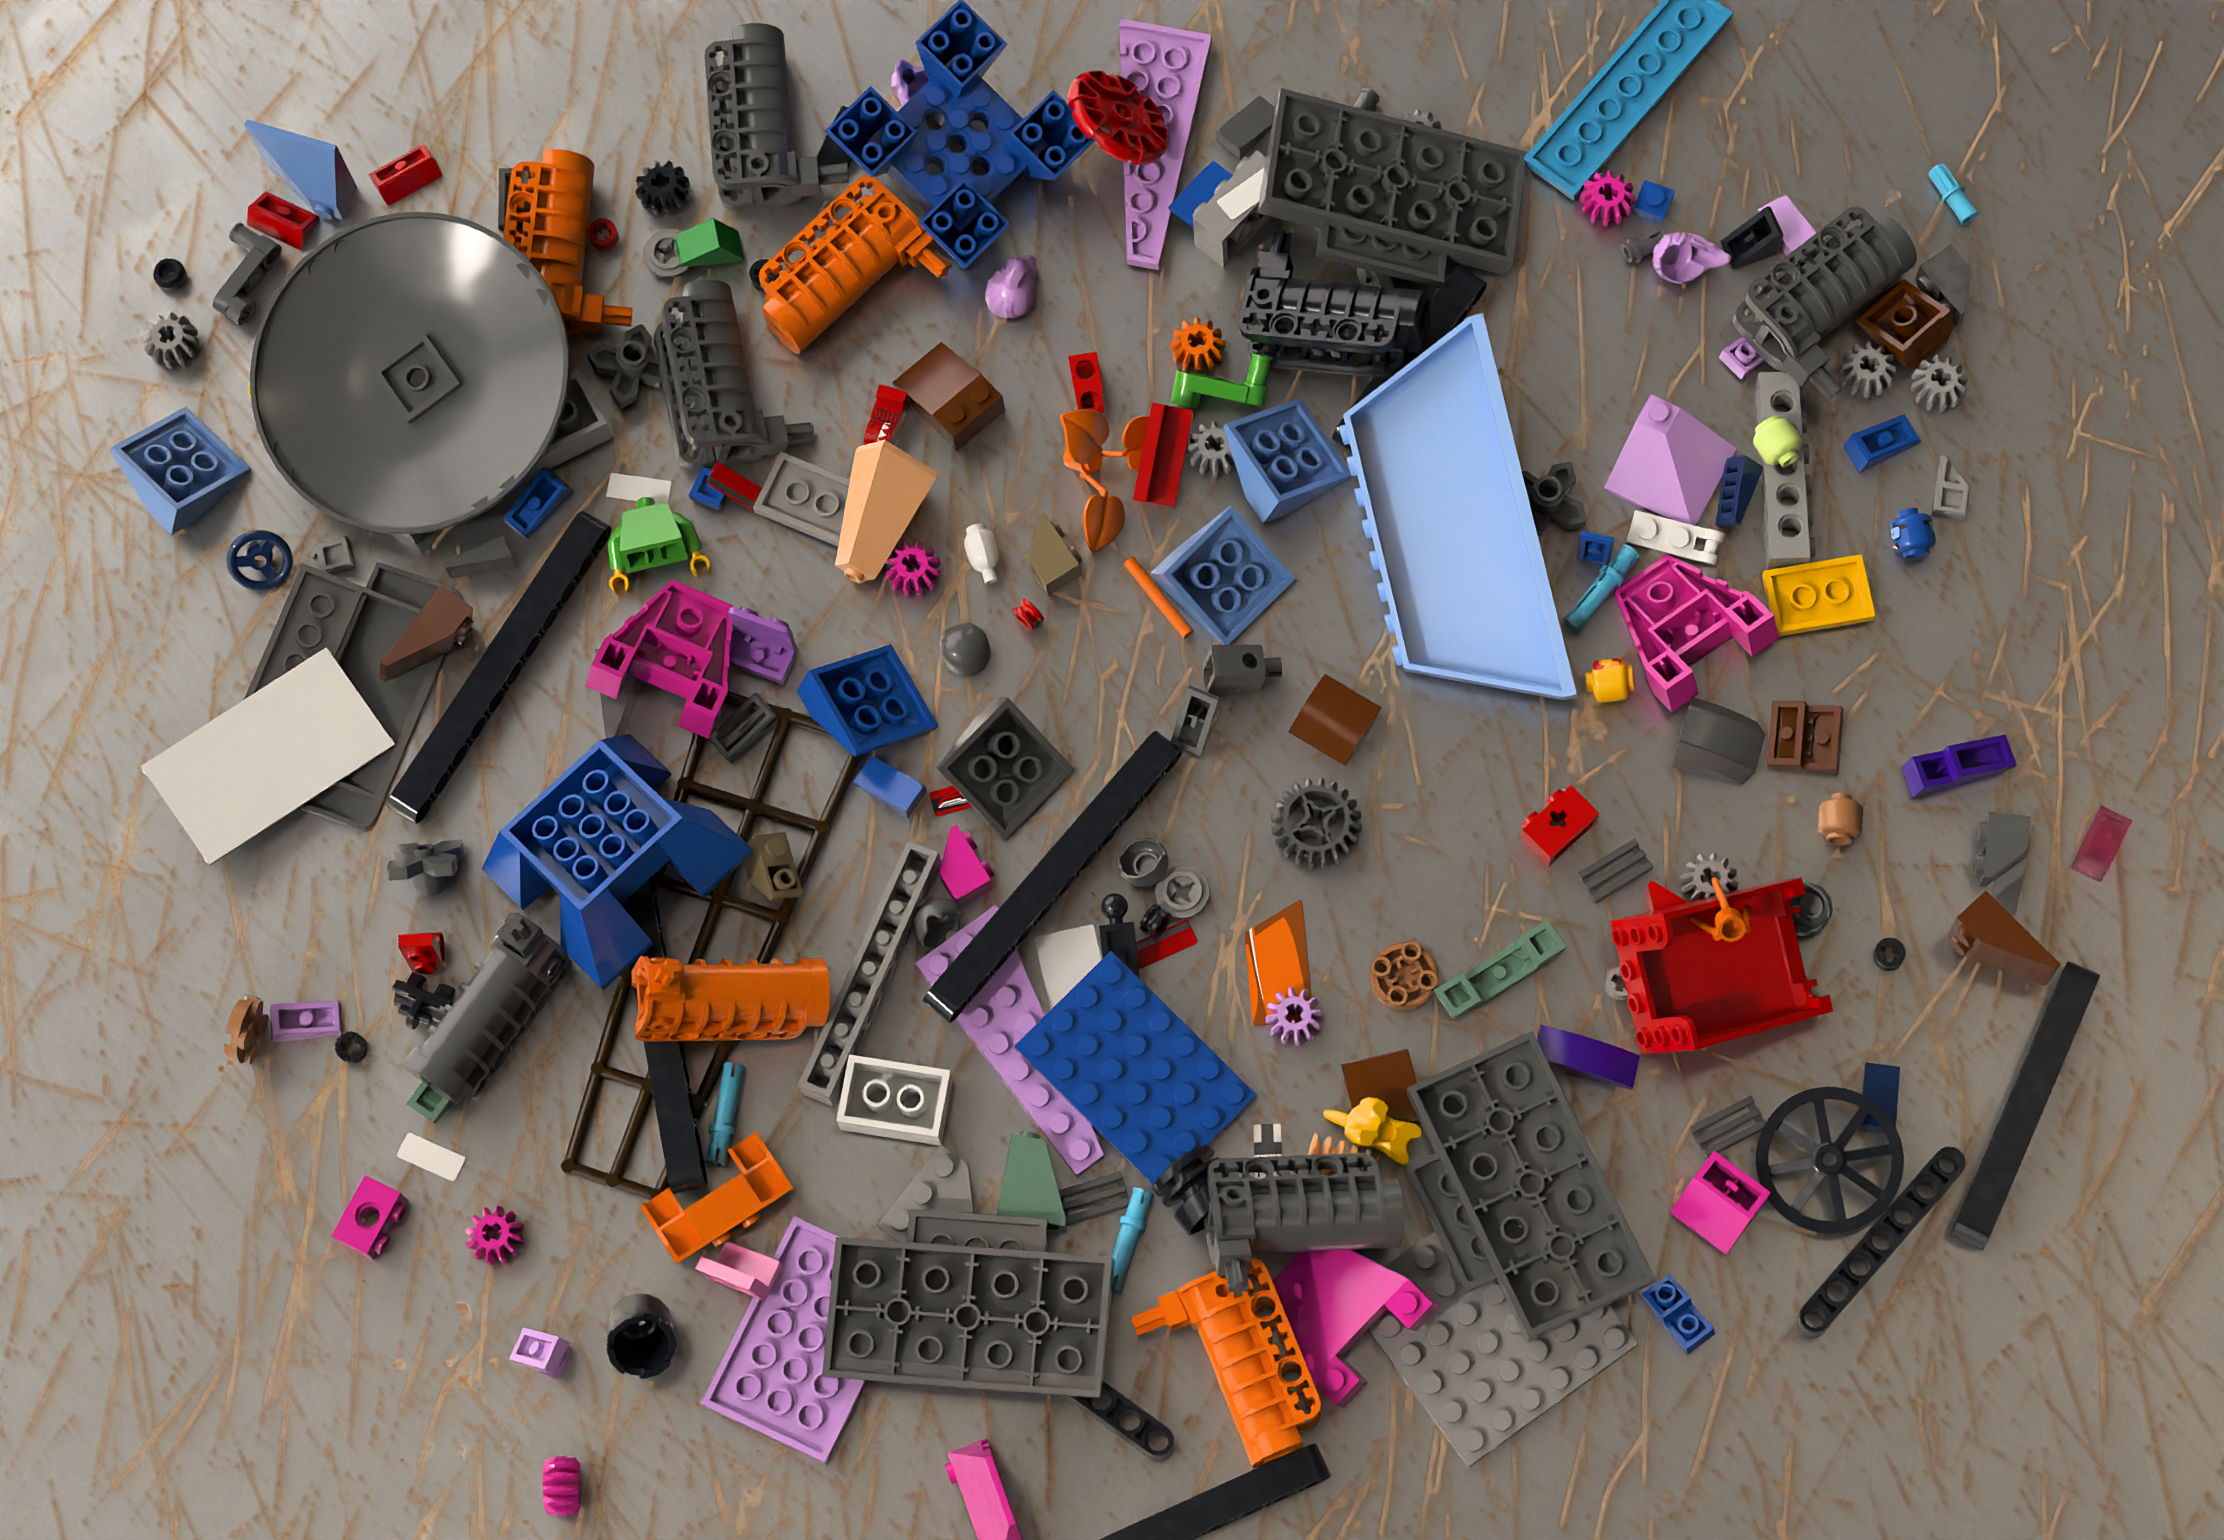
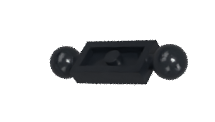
M1109 894L1101 903V911L1110 922L1108 925L1099 926L1102 956L1104 958L1112 951L1141 980L1134 922L1123 923V917L1128 911L1127 900L1120 894Z

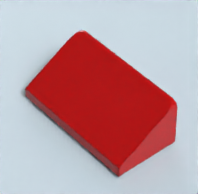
M422 144L371 172L369 176L385 203L391 205L440 178L442 172L425 144Z
M266 191L248 206V226L297 249H302L320 221V216Z

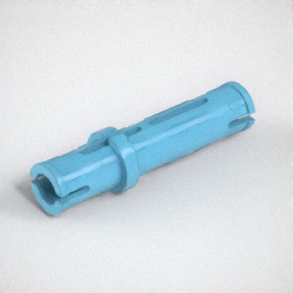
M1624 544L1608 565H1603L1599 570L1600 575L1563 618V622H1565L1568 628L1576 633H1580L1616 587H1621L1624 583L1623 578L1641 558L1634 548Z
M725 1062L723 1064L724 1069L714 1122L709 1125L708 1130L711 1138L705 1163L714 1166L716 1153L719 1152L717 1167L727 1166V1150L729 1149L730 1139L735 1137L736 1129L733 1128L743 1074L746 1068L737 1063L734 1077H731L733 1062Z
M1133 1187V1193L1125 1216L1120 1218L1119 1224L1122 1226L1111 1256L1115 1260L1112 1291L1116 1293H1122V1287L1140 1233L1146 1229L1147 1224L1144 1222L1152 1198H1154L1153 1193L1149 1191L1145 1193L1144 1189Z

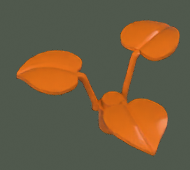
M1078 409L1059 416L1065 434L1066 449L1063 455L1065 466L1069 469L1080 471V478L1086 479L1101 494H1094L1089 497L1083 513L1084 533L1090 551H1098L1111 542L1120 533L1125 521V510L1122 501L1115 496L1108 497L1107 489L1097 482L1090 473L1097 471L1101 467L1102 457L1127 456L1129 469L1139 471L1149 420L1148 416H1137L1126 424L1122 434V444L1125 450L1102 451L1101 445L1108 439L1110 431L1108 421L1102 413L1089 409Z

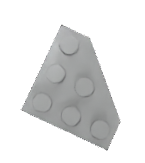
M941 1144L876 1224L877 1227L895 1241L907 1242L910 1209L974 1213L968 1164Z

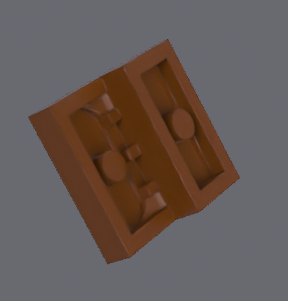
M1324 674L1288 732L1347 766L1363 737L1369 733L1383 707L1329 675Z
M1772 701L1767 766L1793 771L1839 774L1844 714L1842 706L1808 705L1806 701Z
M1408 1049L1341 1064L1352 1109L1360 1104L1362 1099L1374 1097L1384 1101L1388 1106L1386 1113L1388 1117L1404 1122L1419 1120L1406 1094L1407 1087L1417 1083Z

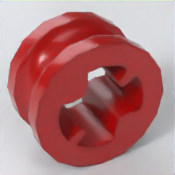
M599 218L594 220L588 228L590 241L596 249L607 251L616 246L619 235L615 224L611 220ZM602 229H607L610 236L607 237L605 235L604 240H599L597 232L602 233Z
M1025 598L1021 600L1019 608L1014 607L1012 609L1018 621L1030 631L1035 629L1036 622L1041 623L1044 621L1041 612Z

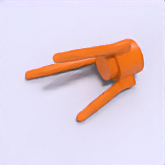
M1714 877L1712 878V884L1722 909L1715 917L1716 927H1713L1697 916H1692L1691 921L1710 933L1715 941L1720 939L1729 942L1737 941L1743 937L1745 932L1751 931L1749 924L1751 906L1749 904L1744 905L1742 916L1738 910L1730 908L1718 878Z

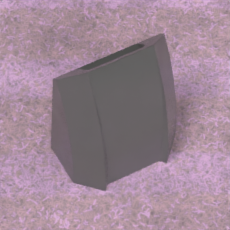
M1691 697L1672 766L1730 783L1742 784L1756 771L1765 733L1758 722L1714 703Z

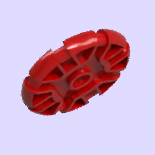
M1101 70L1087 71L1078 75L1069 87L1068 105L1070 109L1074 110L1072 117L1079 129L1088 139L1092 137L1100 144L1099 149L1122 162L1131 160L1134 165L1154 163L1165 154L1169 143L1168 128L1163 125L1164 117L1148 96L1145 98L1136 90L1138 87L1135 84L1114 73L1106 75Z

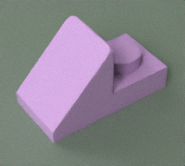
M523 1327L509 1359L558 1379L572 1349L568 1346V1341L558 1336Z

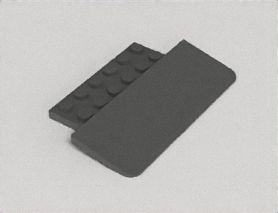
M376 562L366 588L302 563L244 700L327 647L387 734L393 739L395 746L298 808L299 810L356 829H364L374 823L445 654L387 682L380 679V662L440 585L464 601L462 594L458 590L380 562Z

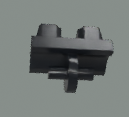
M412 971L404 981L397 979L392 986V990L395 991L393 1003L399 1007V1014L407 1016L406 1027L416 1029L420 1022L430 1025L432 1020L440 1023L446 1014L443 1010L446 1004L452 1006L455 1002V988L444 983L439 984L433 994L425 990L428 986L427 979L423 975Z

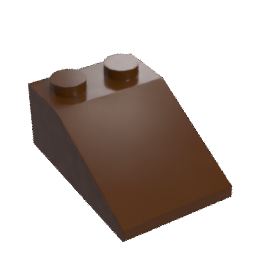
M942 342L892 382L896 389L908 392L910 404L956 452L1005 411L1003 396L980 372Z
M440 585L380 662V679L387 682L451 651L457 643L463 645L473 631L471 628L474 623L472 620L473 608Z
M1987 891L1982 893L1956 917L1947 935L1950 938L1951 946L1960 955L1966 954L1973 961L2043 986L2050 982L2061 965Z

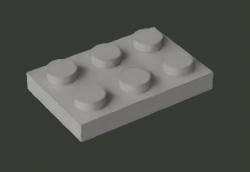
M780 452L753 506V510L757 514L838 547L850 479Z

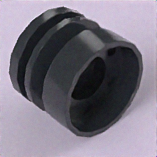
M1209 1144L1199 1146L1175 1160L1152 1187L1157 1196L1166 1195L1162 1202L1165 1207H1171L1180 1202L1183 1203L1176 1211L1174 1218L1189 1236L1205 1229L1203 1216L1209 1212L1210 1199H1212L1209 1197L1207 1182L1208 1168L1211 1162L1220 1158L1211 1159L1215 1151Z

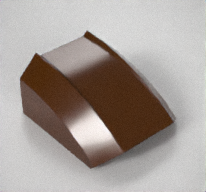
M1905 279L1886 290L1863 310L1855 320L1879 346L1883 345L1885 351L1888 354H1893V358L1906 368H1919L1921 361L1928 358L1942 344L1948 342L1954 329L1951 310Z

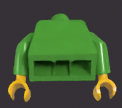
M650 497L640 498L636 502V509L625 511L622 514L621 524L615 528L607 544L610 570H614L609 586L616 594V585L621 580H625L627 593H630L632 590V583L624 575V568H626L627 573L687 560V554L690 553L692 557L690 568L695 577H698L694 566L698 562L704 563L707 566L708 573L710 572V562L707 557L700 553L702 546L693 523L680 513L671 512L667 503L655 504L654 499Z

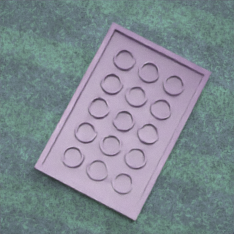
M793 1216L772 1258L782 1263V1268L767 1299L763 1301L755 1297L752 1298L700 1404L827 1464L867 1381L822 1377L835 1240L838 1236Z

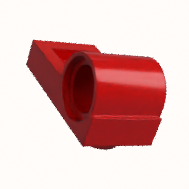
M442 932L398 935V948L411 971L420 974H431L437 969H445V943Z

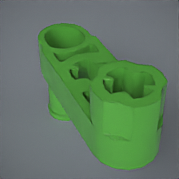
M1252 352L1247 380L1243 382L1187 370H1177L1170 402L1184 407L1199 408L1201 395L1206 394L1264 406L1269 387L1266 385L1272 356Z

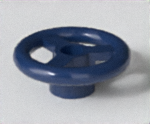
M253 530L240 535L233 541L227 552L226 564L230 575L238 584L247 589L264 591L275 588L286 580L293 566V555L289 545L279 535L266 530ZM253 541L247 546L246 556H237L238 551L243 545ZM274 545L280 549L283 556V565L278 574L271 567L273 558L272 548ZM259 555L265 557L263 560L255 559V557ZM251 566L255 570H261L267 580H251L245 577L238 567Z

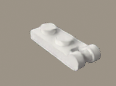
M1635 510L1626 543L1702 564L1717 566L1719 556L1716 554L1719 544H1723L1725 533ZM1697 538L1706 540L1704 551L1694 550Z

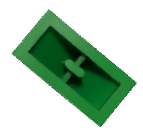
M714 218L675 236L681 267L740 263L744 261L738 230Z

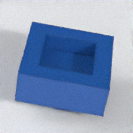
M1644 180L1632 213L1663 223L1673 200L1675 190Z
M702 467L689 493V498L692 501L720 511L727 496L707 484L712 470Z

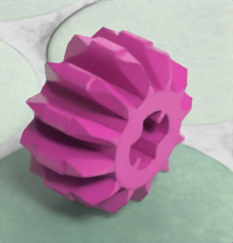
M1610 170L1607 171L1604 178L1596 172L1593 176V181L1586 180L1583 187L1585 191L1580 193V201L1584 204L1582 207L1583 213L1592 214V223L1602 219L1605 228L1609 225L1610 220L1619 225L1622 222V216L1629 217L1632 212L1631 206L1635 204L1636 199L1634 194H1632V183H1624L1625 177L1623 173L1617 178H1613ZM1605 197H1610V200H1605Z
M918 540L914 548H910V544L904 541V550L901 551L898 548H894L892 551L894 558H888L885 562L886 567L889 568L885 575L887 580L893 581L891 584L893 590L898 591L903 588V593L906 597L911 594L912 590H916L917 595L921 597L924 586L927 589L933 590L934 583L932 580L940 579L941 574L937 569L941 565L940 559L933 557L934 549L931 546L923 550V544ZM917 565L919 568L918 570L914 568L915 572H908L907 568L912 570L911 566Z
M497 1206L492 1215L490 1209L485 1207L482 1211L484 1218L480 1219L476 1215L471 1217L476 1227L466 1228V1234L473 1237L466 1242V1245L469 1249H476L473 1256L477 1260L485 1257L486 1263L493 1265L498 1256L499 1260L505 1264L508 1262L507 1252L510 1251L515 1256L519 1254V1251L513 1245L514 1243H524L525 1238L517 1234L524 1229V1226L521 1222H514L517 1215L513 1211L505 1214L504 1208ZM493 1230L497 1233L499 1232L501 1234L500 1239H491L489 1236L490 1232Z
M556 1456V1458H547L544 1463L542 1477L545 1511L548 1515H557V1517L577 1514L580 1510L582 1495L580 1463L576 1457Z

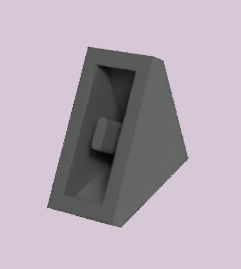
M1189 685L1171 742L1181 749L1201 756L1221 714L1220 697Z

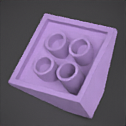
M1650 394L1613 467L1604 490L1656 516L1696 526L1723 477L1727 458L1734 457L1737 448L1680 407Z

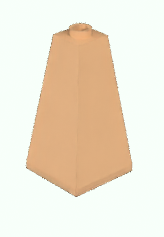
M886 440L860 446L854 455L835 566L844 571L843 575L847 579L856 583L876 579L938 476V472Z

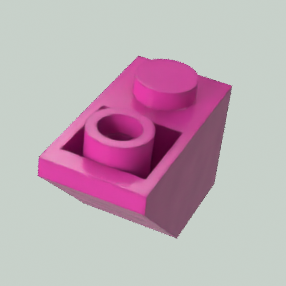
M956 824L950 829L939 875L951 898L961 908L993 889L990 878L994 876V873L985 858L980 861L978 860L973 851L977 849V845L968 831L962 833Z

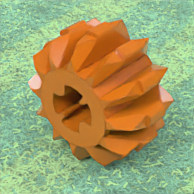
M1198 317L1194 319V325H1190L1184 320L1182 322V330L1175 329L1173 331V338L1175 340L1170 342V350L1175 352L1173 355L1174 362H1183V370L1187 371L1192 366L1195 367V372L1201 373L1202 366L1212 371L1214 368L1213 361L1221 362L1223 359L1221 351L1226 348L1225 341L1221 339L1222 330L1220 328L1213 329V322L1211 320H1208L1204 325H1201Z

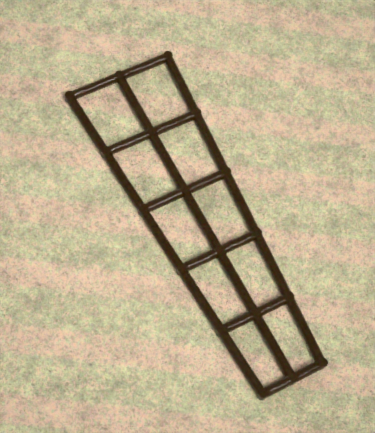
M728 691L724 704L739 708L749 697ZM767 703L771 710L779 716L749 799L693 781L706 739L693 733L682 773L677 781V789L673 800L686 803L688 795L691 794L744 811L736 834L745 843L748 841L757 815L813 832L797 868L800 885L803 889L824 839L830 831L829 828L862 754L854 757L850 752L848 753L819 820L762 803L791 724L831 736L811 716L792 711L790 708H782ZM756 705L750 712L754 713L757 709H759L758 705ZM668 863L653 875L657 897L661 887L710 903L688 964H694L696 959H704L723 907L772 923L756 959L758 964H769L799 898H785L779 910H774L730 896L728 892L737 868L716 886L715 891L712 890L705 897L688 882L664 875ZM628 967L620 975L596 1056L590 1068L591 1072L564 1161L561 1163V1169L566 1175H572L649 1201L670 1187L666 1165L663 1167L655 1188L622 1178L653 1096L649 1069L645 1078L607 1066L632 983L631 968ZM735 1040L719 1042L697 1094L692 1093L697 1123L707 1107L709 1097ZM602 1079L640 1090L609 1173L577 1163Z

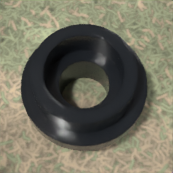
M166 258L157 263L153 277L160 288L173 290L180 287L185 281L186 270L178 260ZM175 272L172 278L166 279L168 273Z

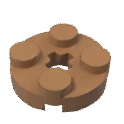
M243 995L245 1000L239 999L229 1018L226 1033L232 1034L231 1045L224 1043V1054L228 1061L252 1064L257 1054L256 1043L258 1036L266 1032L269 1015L263 1014V1001L260 998Z

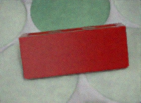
M1152 402L1133 500L1170 507L1176 505L1194 414L1192 410Z

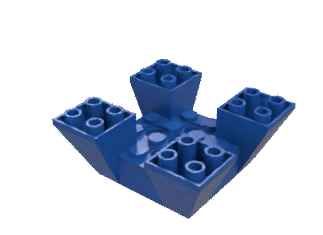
M958 0L915 43L929 81L898 112L870 86L825 130V133L871 178L887 173L927 213L918 224L965 270L1010 226V223L992 204L1021 176L1055 181L1095 140L1092 137L1088 139L1082 133L1072 117L1074 110L1069 108L1068 103L1055 90L1023 119L982 79L1007 43L963 0ZM930 119L937 121L941 129H930L926 125V121ZM974 120L981 121L985 125L986 130L978 131L974 129L971 122ZM949 143H959L964 151L961 153L952 151ZM935 164L940 167L942 173L939 175L931 174L927 170L926 165ZM972 166H983L987 174L983 176L975 174Z
M631 734L599 740L499 831L481 868L522 910L526 909L550 886L560 895V945L566 954L603 991L653 945L649 937L621 906L624 901L666 863L705 897L754 852L747 843L710 809L660 797L655 790L672 774Z

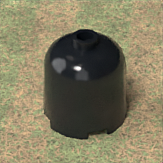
M636 1293L624 1297L614 1305L608 1316L606 1349L610 1363L619 1373L625 1374L626 1372L630 1375H640L641 1379L657 1376L670 1366L671 1359L677 1348L674 1324L668 1307L659 1298L650 1294Z

